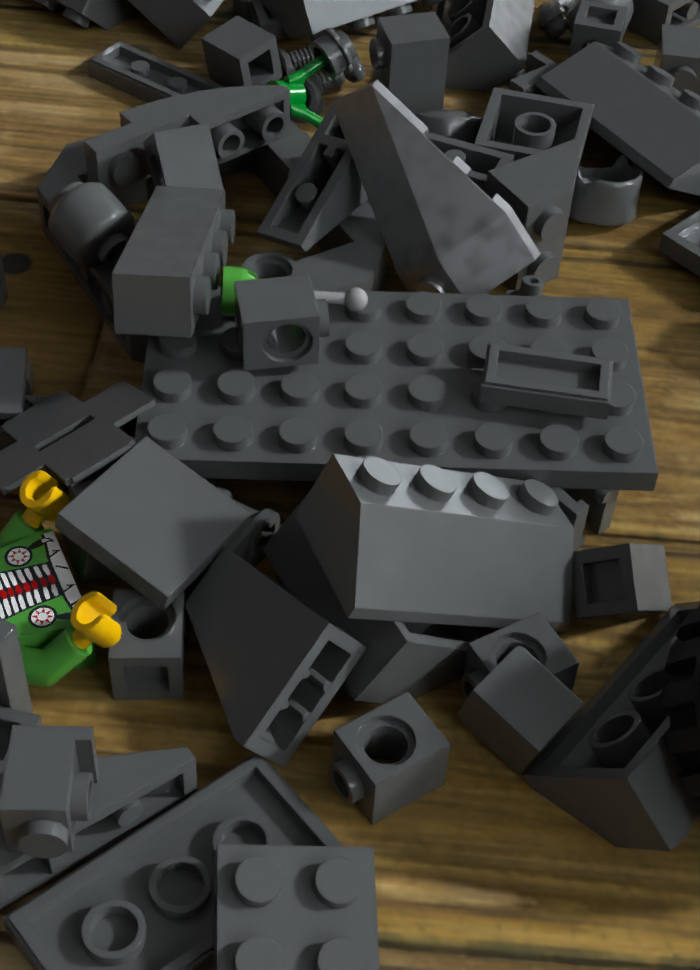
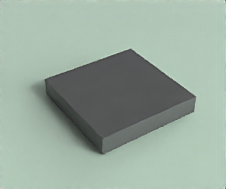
M145 436L58 512L55 528L162 610H165L218 557L223 548H227L247 528L252 514L149 437Z

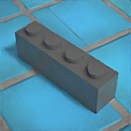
M156 186L112 272L115 334L192 338L199 316L209 314L211 290L218 289L220 266H226L228 245H233L235 211L233 209H225V189Z

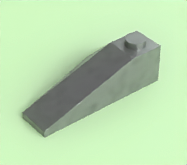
M378 80L337 99L332 104L396 272L409 292L487 294L538 258L540 252L512 207L497 193L491 199L467 176L471 168L458 156L451 161L428 139V127Z

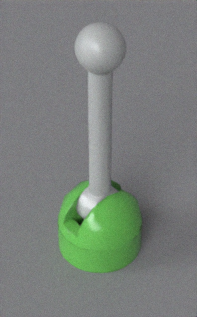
M223 266L220 315L235 316L234 281L260 279L252 270L236 266ZM359 287L350 288L346 293L314 290L316 300L326 299L327 304L345 305L354 312L363 310L368 303L367 293Z

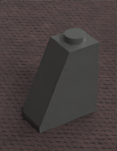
M224 547L185 602V606L234 739L243 747L285 767L367 647L266 573Z

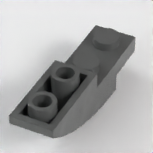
M280 85L225 87L176 95L120 112L121 127L84 141L88 182L102 183L113 193L150 178L151 174L143 142L154 132L208 123L218 165L290 135V90Z

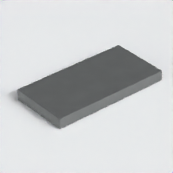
M255 753L2 918L7 933L33 970H208L213 966L214 853L217 844L344 846L268 760Z

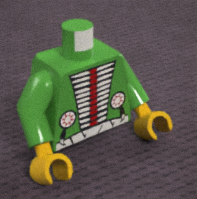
M38 470L28 475L20 487L19 497L21 502L28 507L25 512L21 510L16 511L0 532V618L17 627L28 686L48 688L55 685L71 670L87 668L98 664L95 643L102 648L112 647L119 642L122 632L121 625L111 618L117 611V605L100 592L92 591L81 597L52 527L44 529L41 524L44 519L56 521L58 512L70 503V499L66 493L57 488L58 481L45 471Z

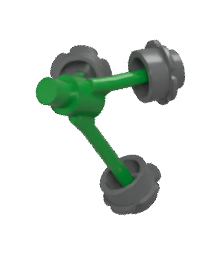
M329 28L321 30L319 38L310 44L314 60L301 69L285 76L283 80H270L266 83V85L285 86L290 90V118L293 122H307L318 128L323 120V117L319 115L325 106V101L322 99L324 88L321 82L311 75L322 69L327 76L335 78L342 72L350 74L353 71L352 59L357 55L356 49L350 38L342 30L337 32Z

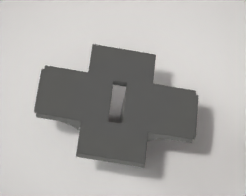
M121 380L85 402H81L66 390L56 392L4 422L5 424L0 426L2 431L15 443L0 451V492L3 495L8 494L21 486L28 475L38 470L45 471L58 481L57 488L67 495L72 483L97 479L116 463L120 456L136 445L135 440L118 427L156 405L155 400L125 380Z

